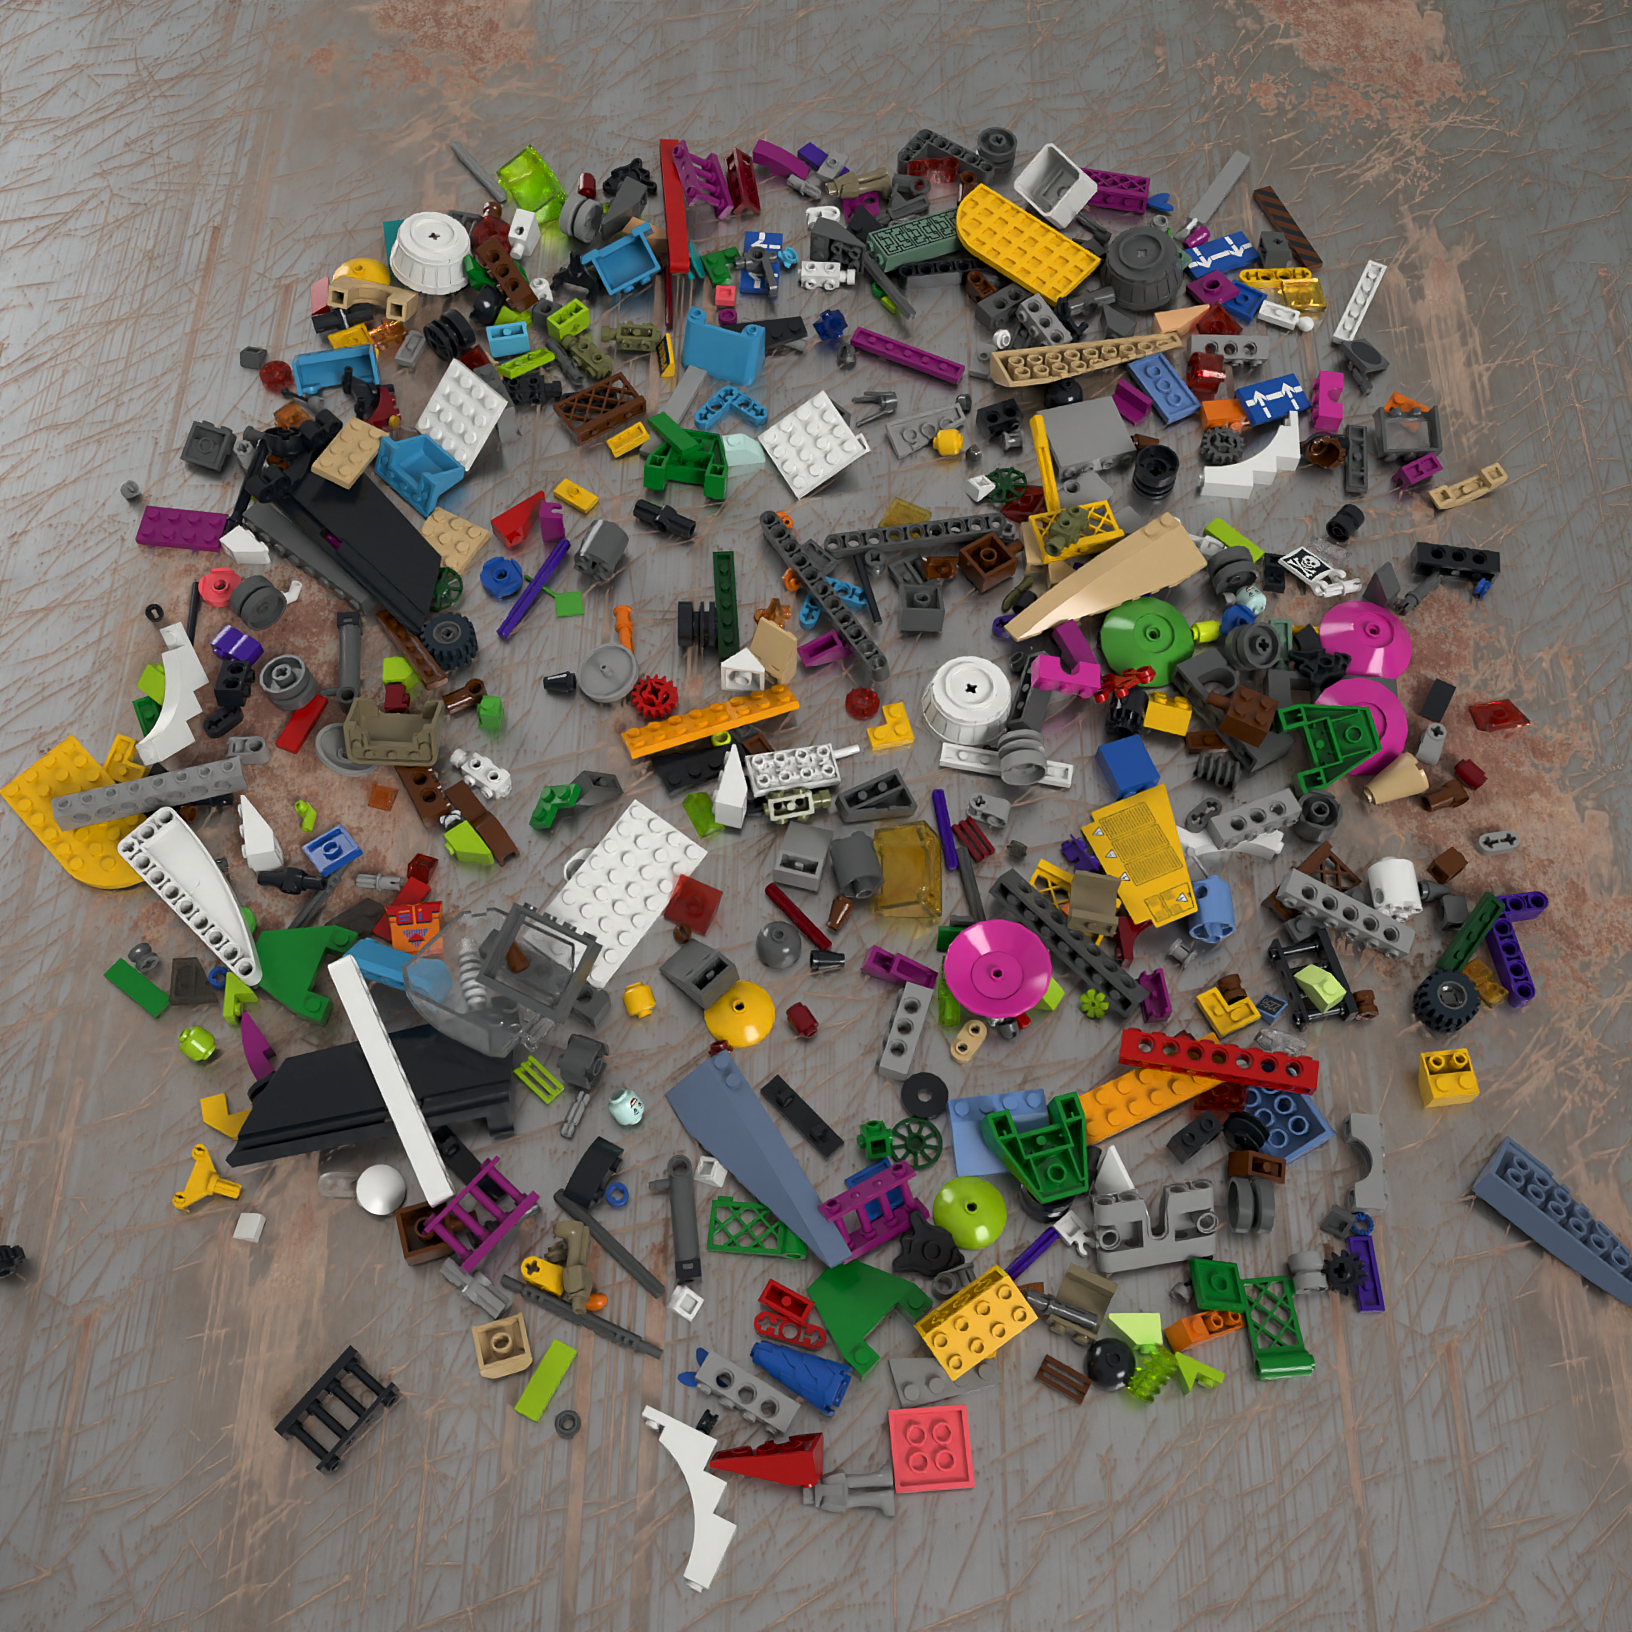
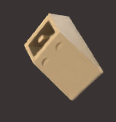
M761 617L749 651L765 668V682L772 686L776 684L787 685L796 674L797 638L791 632L778 627L775 622Z

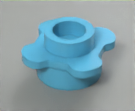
M786 247L784 251L777 253L783 265L787 268L792 264L798 263L797 252L791 247Z

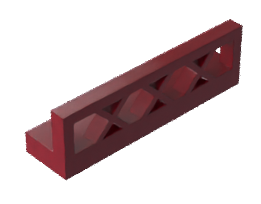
M735 147L724 158L728 190L734 205L732 212L739 215L745 208H748L758 214L761 208L752 157Z

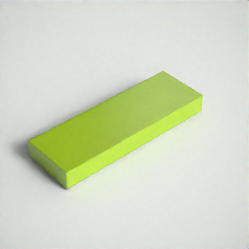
M540 347L499 365L497 372L502 376L513 379L555 360V355L553 352Z
M1218 516L1204 528L1203 532L1206 535L1222 542L1224 547L1245 546L1248 548L1254 564L1265 554L1262 549Z
M554 1338L514 1410L538 1423L575 1358L577 1350Z

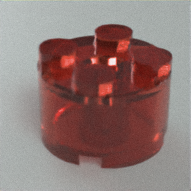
M485 216L482 221L478 222L472 230L477 256L479 257L480 254L476 248L493 236L497 237L510 256L511 245L508 239L510 225L493 216Z
M1194 352L1191 355L1188 366H1191V371L1186 374V385L1190 391L1217 394L1219 384L1224 382L1226 375L1225 370H1222L1224 361L1222 354Z

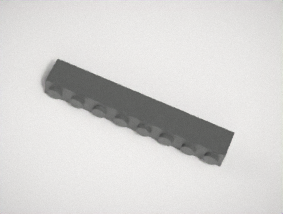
M257 501L242 514L245 521L244 526L247 530L259 535V538L265 544H271L278 554L287 556L294 566L299 565L303 568L309 577H315L325 589H331L338 599L347 601L353 610H359L366 615L379 603L302 530L267 503L262 504Z

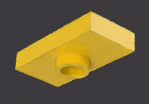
M640 421L606 440V443L615 458H618L651 438Z
M567 478L553 490L554 496L584 514H587L598 502L596 495Z

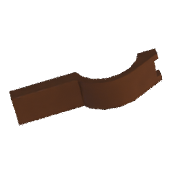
M463 780L444 791L445 797L448 798L453 807L461 812V817L467 820L483 838L501 867L505 865L503 858L512 852L516 857L520 855L519 850L501 823L491 812L486 810Z

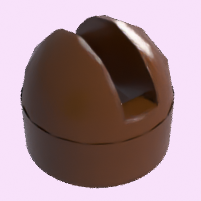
M184 804L179 807L180 810L177 811V814L185 822L193 823L198 815L196 806Z
M679 924L673 930V938L679 944L687 943L692 937L691 929L686 924ZM680 929L684 930L686 936H682Z

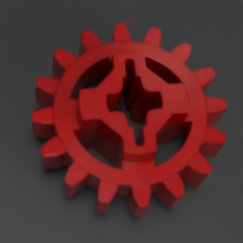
M655 674L654 678L651 679L649 675H646V681L639 679V685L633 686L634 692H631L632 706L636 707L637 713L643 711L644 718L651 715L652 720H655L656 715H659L663 719V713L666 712L670 715L671 708H677L676 702L679 701L677 687H673L672 680L667 682L666 676L658 679V674Z

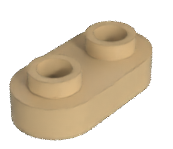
M968 1021L952 1042L950 1056L955 1062L961 1064L969 1062L985 1040L987 1029L981 1021ZM976 1028L979 1030V1033L975 1034L971 1029ZM963 1046L966 1048V1051L961 1052L958 1047Z

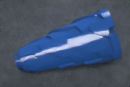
M762 1340L761 1343L756 1342L750 1353V1357L753 1358L752 1362L768 1372L770 1376L783 1383L796 1395L805 1399L823 1414L830 1417L835 1414V1411L830 1409L831 1406H840L851 1381V1376L846 1374V1372H853L851 1366L814 1354L803 1353L784 1345L779 1346Z

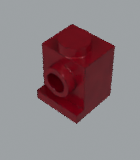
M400 683L386 685L385 712L410 714L407 707L410 706V694L406 693V686Z

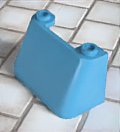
M691 306L686 318L681 353L682 366L687 369L689 365L706 370L709 376L742 386L753 384L765 361V327L751 324L745 326L742 333L734 332L705 323L707 319L706 312Z

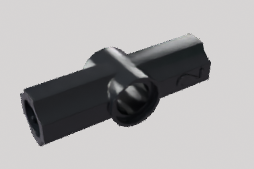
M369 302L358 304L348 309L335 308L331 312L311 316L316 334L334 329L343 330L353 327L354 324L374 320Z
M638 499L633 510V516L652 523L656 530L663 533L669 530L685 538H691L696 527V521L677 514L676 510L669 505H662L660 507L643 499Z

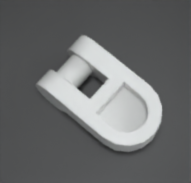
M835 206L808 208L806 210V217L809 219V228H813L818 216L839 222L840 210Z

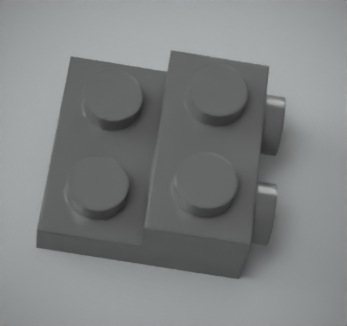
M205 420L202 423L193 421L180 459L220 472L226 455H231L237 436L228 427L221 426L217 428L214 427V424Z

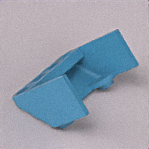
M374 344L299 354L294 356L291 363L299 396H303L304 392L305 395L316 394L317 390L321 387L342 384L341 378L344 375V368L346 366L353 368L352 376L366 383L380 384Z
M372 938L359 940L342 956L343 958L352 954L363 978L425 997L433 1016L436 1017L452 985L449 973L442 961L437 959L428 960L381 945Z

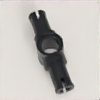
M285 867L284 871H279L278 873L260 872L257 879L258 884L261 886H274L280 889L281 892L291 895H300L301 891H306L307 889L326 890L328 884L326 877L310 876L304 870L294 867Z

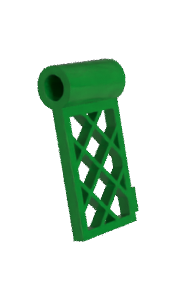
M718 1196V1200H712L707 1251L782 1256L788 1259L802 1260L806 1259L807 1244L795 1236L791 1229L780 1220L771 1227L763 1218L771 1210L762 1203L735 1202L733 1197ZM717 1208H728L733 1215L721 1223L716 1217ZM746 1209L753 1210L757 1217L746 1225L739 1215ZM737 1218L744 1228L732 1236L725 1226ZM761 1220L768 1230L757 1238L750 1228ZM717 1222L719 1226L715 1229V1224ZM779 1227V1231L777 1234L774 1230H776ZM723 1229L730 1239L723 1245L713 1244L714 1236ZM748 1231L755 1241L748 1247H742L736 1240ZM772 1233L777 1238V1249L765 1248L761 1241Z
M1287 1275L1240 1279L1247 1307L1244 1317L1254 1356V1371L1258 1381L1311 1376L1312 1370H1315V1361L1313 1355H1309L1308 1351L1305 1350L1292 1296L1296 1295L1293 1280H1288ZM1270 1284H1282L1284 1294L1281 1298L1267 1290ZM1244 1286H1254L1261 1291L1256 1301L1246 1295ZM1264 1294L1277 1303L1271 1312L1258 1303ZM1279 1305L1289 1312L1290 1318L1287 1323L1273 1314ZM1254 1307L1267 1316L1262 1326L1252 1319L1251 1312ZM1269 1319L1283 1327L1277 1337L1264 1328ZM1287 1330L1295 1336L1297 1345L1288 1346L1279 1338ZM1260 1332L1274 1341L1270 1347L1259 1348L1257 1336Z

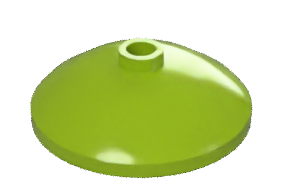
M963 1176L950 1180L939 1190L933 1203L932 1214L935 1226L948 1230L952 1234L955 1245L960 1249L978 1250L985 1248L997 1240L1005 1227L1007 1218L1005 1201L997 1188L982 1178ZM970 1204L974 1205L976 1210L969 1211L967 1206Z

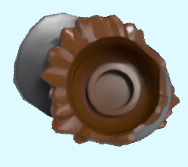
M1326 431L1314 433L1305 441L1299 442L1300 455L1303 454L1313 465L1317 464L1324 469H1333L1341 465V462L1344 461L1343 458L1346 457L1350 449V441L1347 436L1331 434Z

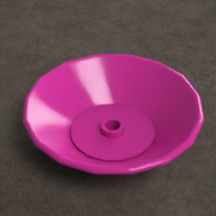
M1351 600L1335 605L1323 617L1319 628L1321 647L1325 648V653L1334 655L1335 652L1351 656L1352 661L1350 666L1346 668L1345 675L1396 679L1407 669L1412 656L1410 635L1403 623L1388 609L1372 602Z
M1364 678L1340 680L1326 688L1314 704L1370 708L1382 750L1348 772V775L1363 776L1376 774L1393 762L1404 749L1408 733L1405 710L1396 695L1381 683Z
M1003 919L980 921L962 930L949 945L943 964L946 985L956 1001L974 1014L993 1019L1016 1017L1035 1007L1048 991L1052 975L1049 952L1038 935L1022 924ZM1000 973L1001 976L995 977L993 974Z

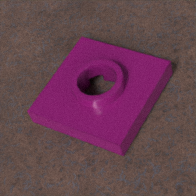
M1219 270L1186 285V291L1201 305L1209 304V310L1239 295V289ZM1211 285H1217L1216 289H1209Z

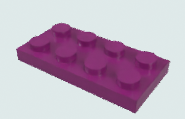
M146 506L135 540L137 544L220 553L222 545L219 539L224 534L228 523L226 519L229 515Z

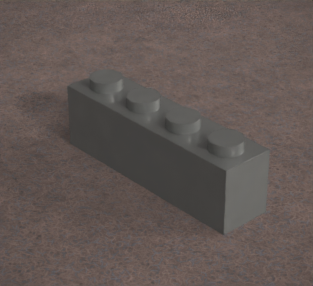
M1046 651L1027 656L1006 724L1012 731L1028 729L1040 733L1052 690L1043 691L1039 688L1031 687V663L1039 654L1049 655Z

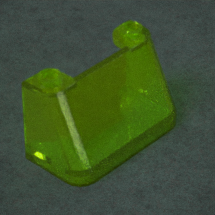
M530 144L497 170L496 173L500 178L498 183L504 190L508 189L520 209L536 214L539 226L560 219L562 207L569 196L551 167Z

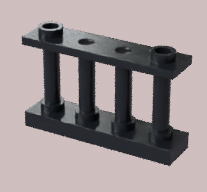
M1326 928L1316 930L1311 938V942L1282 948L1278 938L1272 941L1268 948V957L1275 965L1292 1009L1293 1022L1295 1025H1298L1300 1032H1304L1307 1029L1311 1019L1339 1014L1344 1022H1348L1356 1017L1359 1013L1358 1007ZM1309 951L1316 952L1319 962L1313 963V965L1331 973L1346 990V994L1341 1002L1323 1014L1318 1008L1306 1011L1301 998L1308 996L1302 989L1298 990L1293 975L1308 965L1290 969L1286 956Z
M351 1345L274 1428L286 1440L290 1437H296L321 1460L316 1469L324 1475L328 1471L332 1472L341 1462L340 1457L384 1407H390L398 1397L399 1389L394 1383L391 1382L385 1388L360 1366L359 1360L362 1356ZM347 1374H354L378 1396L368 1409L341 1386L342 1383L340 1381ZM334 1394L359 1417L349 1430L322 1407L323 1403L321 1402L328 1395ZM315 1415L340 1438L339 1442L330 1452L303 1429V1422L309 1416Z

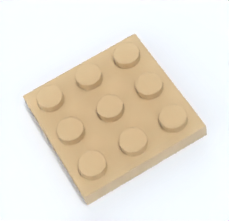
M438 506L418 530L442 556L440 568L449 567L459 575H461L490 537L488 530ZM448 573L447 577L450 578L455 576L451 573Z

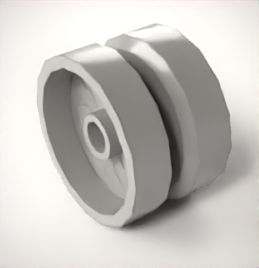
M573 193L562 207L559 219L560 231L568 236H575L576 239L582 242L589 243L600 229V219L603 215L602 204L595 200L587 199L578 193Z

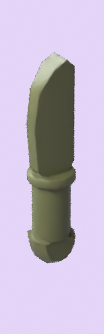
M1031 576L1025 577L1005 597L1001 606L1002 610H1007L1018 599L1022 591L1032 585L1033 578Z

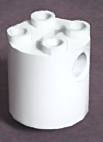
M1394 856L1385 857L1367 870L1375 910L1399 922L1407 921L1409 919L1408 916L1423 911L1414 864L1411 861L1398 859Z

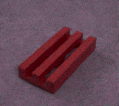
M968 816L965 821H959L957 825H952L953 833L961 844L968 848V852L975 863L995 853V848L971 816ZM960 829L964 830V832L970 838V841L973 843V845L976 846L981 855L977 854V852L974 850V848L963 835Z

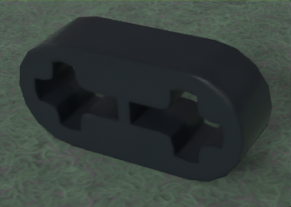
M224 706L204 721L203 728L208 737L213 739L220 738L243 721L244 714L240 707Z

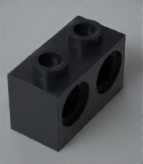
M1014 398L978 409L976 424L987 440L999 437L1003 432H1014L1020 429L1024 415Z
M223 661L214 687L218 706L245 707L247 698L251 696V684L255 682L256 677L255 671L251 669L250 661Z
M1208 1109L1172 1136L1166 1146L1180 1163L1184 1164L1221 1134L1224 1127Z

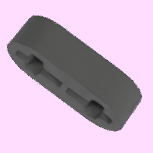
M1212 797L1203 800L1188 813L1184 822L1185 828L1191 833L1203 831L1210 818L1220 814L1222 810L1220 801ZM1207 807L1215 808V810H1210L1208 813H1205ZM1199 817L1201 818L1199 824H1198V823H1195V824L1192 823V820L1195 821V820H1197Z

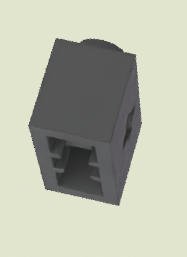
M1261 231L1258 251L1263 267L1286 268L1287 262L1291 260L1292 250L1288 247V239L1285 238L1284 232Z

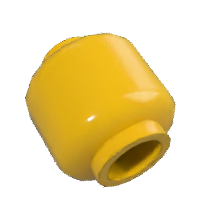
M957 429L939 430L937 437L933 438L934 449H938L941 456L959 454L960 449H963L962 433H959Z
M638 982L624 988L626 992L622 994V1000L629 1015H637L638 1018H643L652 1014L650 1009L656 1006V1000L649 985H643L642 982Z

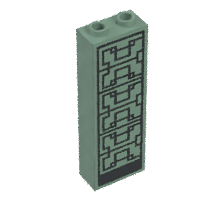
M958 207L870 232L865 243L866 251L875 260L876 265L885 273L898 269L903 264L918 263L964 249L965 247L961 243L956 231Z

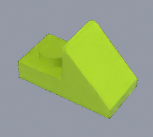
M503 306L494 326L523 321L528 325L533 321V315L527 310L520 314L516 307L511 311L506 306Z
M227 972L223 1017L228 1025H239V1016H242L243 1013L242 1003L259 1002V999L235 974Z
M1178 1351L1170 1359V1363L1185 1396L1191 1391L1195 1379L1198 1380L1200 1385L1210 1389L1213 1387L1217 1388L1223 1382L1225 1373Z

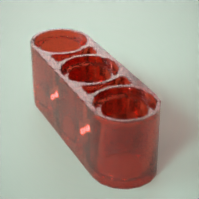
M955 157L911 160L907 164L906 175L926 178L930 184L952 183L958 179L960 162ZM919 181L917 186L923 185V181Z

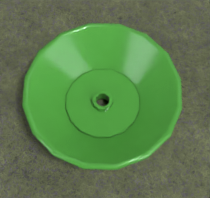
M1140 597V599L1134 601L1127 600L1122 602V605L1113 608L1106 615L1100 631L1102 652L1109 666L1119 676L1123 677L1122 672L1129 668L1137 670L1140 667L1150 665L1155 670L1156 676L1153 677V681L1147 684H1141V682L1136 684L1141 687H1161L1171 683L1170 676L1176 665L1192 658L1194 653L1193 633L1185 617L1171 604L1154 597ZM1149 634L1154 635L1155 639L1150 638Z

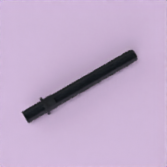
M264 439L258 441L231 515L226 519L228 523L223 536L238 525L242 527L244 524L242 522V514L247 510L252 496L245 489V484L251 477L260 475L269 451Z

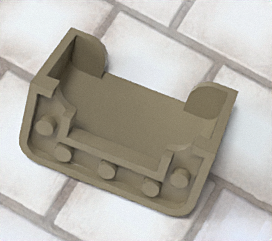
M355 697L343 725L348 758L356 764L434 765L439 754L445 712L444 700H428L422 707V714L379 713L378 705L374 700L366 697Z

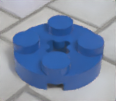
M495 557L483 565L480 580L483 588L488 593H491L495 598H501L502 596L514 593L522 587L523 574L521 566L517 561L513 559L510 561L504 559V557ZM499 574L507 575L503 579H498Z
M1241 604L1234 605L1224 611L1222 624L1219 627L1220 632L1223 636L1227 637L1234 627L1239 626V623L1240 625L1254 623L1253 619H1256V617L1247 606Z

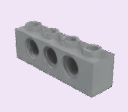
M1192 334L1187 339V362L1193 363L1196 366L1204 365L1205 363H1212L1213 366H1221L1224 363H1231L1232 366H1242L1243 363H1250V366H1262L1269 359V336ZM1205 347L1211 348L1212 355L1205 352ZM1224 347L1231 350V355H1227L1224 352ZM1243 348H1248L1251 354L1246 355L1243 352Z
M1288 788L1210 818L1206 830L1218 851L1224 848L1232 849L1242 841L1250 842L1260 834H1271L1281 826L1286 825L1288 827L1295 824L1302 812V808Z
M906 982L905 989L900 988L896 1002L900 1004L898 1010L893 1009L889 1023H893L892 1029L885 1032L882 1044H885L886 1047L884 1052L879 1051L875 1064L879 1066V1075L905 1083L932 1000L933 989ZM912 1007L916 1012L908 1013L905 1008ZM906 1028L910 1033L901 1034L898 1029ZM899 1049L903 1054L896 1056L891 1051Z
M712 1349L694 1378V1381L698 1383L696 1387L708 1395L712 1392L719 1396L718 1401L730 1409L735 1406L742 1411V1417L752 1423L755 1420L765 1425L763 1429L774 1437H777L778 1434L783 1437L801 1406ZM720 1375H726L729 1377L731 1384L726 1388L718 1386L716 1378ZM742 1389H748L752 1392L753 1399L744 1402L739 1398L738 1392ZM771 1403L775 1408V1413L771 1416L764 1415L761 1411V1405Z

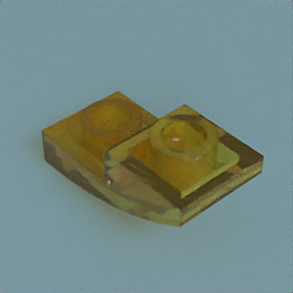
M1475 958L1466 964L1461 975L1464 976L1466 974L1470 977L1468 979L1470 982L1474 981L1477 985L1474 989L1480 992L1479 998L1490 1009L1508 999L1509 992L1492 978L1493 971L1484 963Z

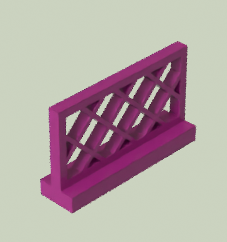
M1079 167L1093 181L1097 182V192L1086 205L1145 213L1150 178Z

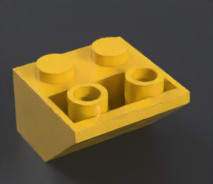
M1160 691L1149 692L1143 726L1186 736L1192 714L1191 703L1188 702V699L1182 696H1175V698L1167 697L1166 693Z
M1467 1048L1420 1053L1418 1086L1425 1108L1471 1103L1480 1094Z

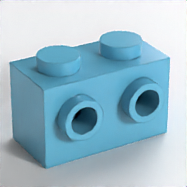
M525 321L486 327L492 358L530 352Z

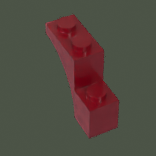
M387 386L379 388V405L372 416L364 422L387 433L400 429V426L396 429L390 428L389 419L392 415L399 416L400 420L402 419L399 409H394V406L397 405L394 394H389Z
M1119 916L1118 926L1111 938L1115 939V959L1119 960L1121 968L1130 967L1134 959V940L1143 930L1154 925L1151 919L1135 925L1131 916Z

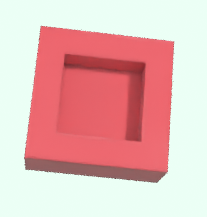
M716 285L715 305L735 306V286Z

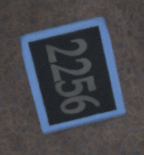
M1266 993L1255 1007L1261 1014V1017L1271 1025L1288 1003Z

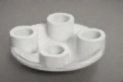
M388 1165L369 1167L358 1179L356 1200L360 1206L370 1213L377 1215L389 1214L396 1210L404 1200L406 1193L404 1179L396 1169Z

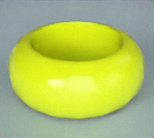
M727 731L711 735V742L715 747L728 745L731 742V736ZM719 735H723L727 738V740L724 742H717L715 738Z

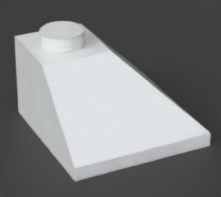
M1114 1145L1108 1148L1100 1163L1097 1176L1090 1191L1091 1195L1089 1196L1092 1206L1094 1197L1098 1195L1135 1189Z

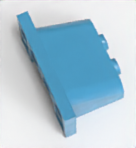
M648 221L632 229V233L600 250L596 248L582 256V263L586 268L595 266L611 297L621 292L626 294L635 289L634 285L638 283L643 285L652 280L651 276L662 270L646 239L647 236L654 233Z
M422 434L396 442L389 436L382 437L374 472L424 517L428 518L435 509L438 497L463 479L466 468L427 434Z

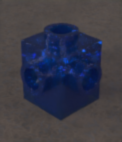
M828 309L820 314L821 318L812 324L822 341L840 337L843 334L842 331L848 327L845 317L839 309L833 311Z

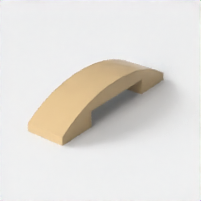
M1495 463L1481 469L1478 475L1450 487L1443 485L1428 492V496L1438 509L1452 508L1490 492L1507 481L1509 476L1499 463Z

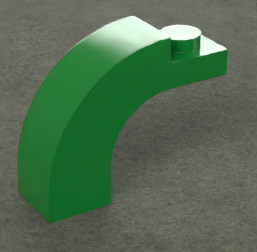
M470 254L463 257L465 263L464 270L468 275L471 286L475 290L480 292L484 283H486L502 295L496 286L499 284L498 280L493 281L487 273L489 269L480 266ZM514 260V264L530 285L525 270Z

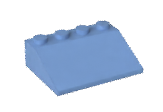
M1261 1064V1068L1265 1072H1272L1270 1065ZM1286 1068L1288 1075L1296 1076L1291 1068ZM1228 1082L1216 1090L1231 1113L1245 1111L1255 1115L1265 1123L1269 1129L1270 1136L1265 1141L1263 1147L1259 1149V1153L1286 1159V1164L1337 1135L1310 1095Z
M1043 1089L950 1099L947 1101L945 1112L957 1178L1011 1173L987 1147L979 1123L987 1114L1009 1109L1018 1134L1049 1126L1048 1110Z

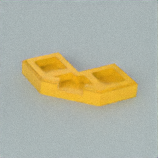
M225 1093L200 1099L203 1122L232 1140H238L237 1135L252 1109L230 1115L227 1095Z

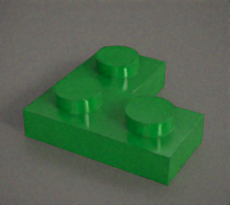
M736 246L700 256L704 270L713 288H716V285L724 286L732 283L727 269L735 267L734 257H741Z
M577 784L544 787L536 808L532 813L529 825L534 829L550 828L557 810L574 807L582 788Z

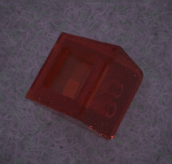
M417 853L408 864L407 878L409 879L412 876L428 884L439 859Z

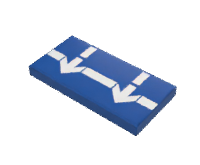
M745 231L743 252H748L754 246H761L767 252L776 251L777 254L779 251H782L783 234ZM778 255L777 264H771L777 288L779 285L781 258ZM743 268L741 270L740 292L768 294L762 274L746 272Z
M1242 231L1184 250L1192 257L1193 262L1185 270L1193 281L1216 270L1223 274L1257 262L1260 259L1259 253Z
M1294 373L1242 387L1234 392L1252 426L1286 417L1289 411H1298L1299 413L1312 407Z

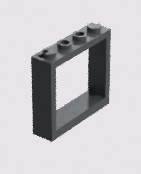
M514 902L475 981L554 1022L564 1025L603 945L597 943L598 937L585 931L583 935L576 933L577 927L565 921L563 925L556 923L557 917L544 912L543 915L535 913L536 907L526 902L523 906ZM526 916L587 946L556 1010L495 979Z

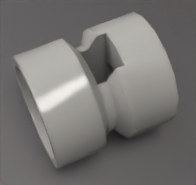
M1306 1251L1292 1254L1288 1257L1290 1270L1296 1274L1293 1277L1296 1294H1313L1328 1289L1326 1274L1321 1273L1324 1265L1320 1252Z

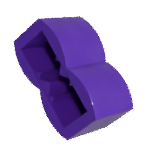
M226 625L210 643L213 648V654L219 659L250 661L251 666L264 653L258 641L230 625Z

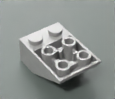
M790 821L775 863L774 881L818 892L834 831Z

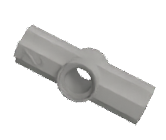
M455 1254L449 1257L439 1270L443 1276L459 1288L458 1290L473 1304L477 1303L495 1320L503 1317L512 1304L511 1301L495 1289L491 1281L481 1272L472 1269L465 1276L459 1270L463 1264L460 1258Z

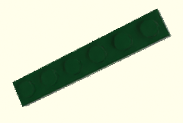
M733 551L713 552L715 603L718 613L717 638L719 662H724L740 652Z

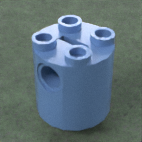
M1218 875L1208 876L1206 880L1191 881L1198 911L1187 915L1190 935L1196 939L1205 940L1208 943H1216L1222 941L1224 937L1233 934L1236 930L1229 883L1221 880Z

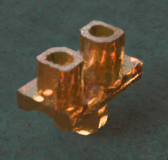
M385 318L381 319V326L367 331L372 342L380 351L387 349L388 343L392 341L396 343L404 342L405 336L409 335L402 321L392 320L387 322Z
M773 598L767 609L756 610L753 619L758 625L760 618L764 617L768 621L775 622L778 627L784 630V620L790 619L791 609L789 605H780L779 598Z

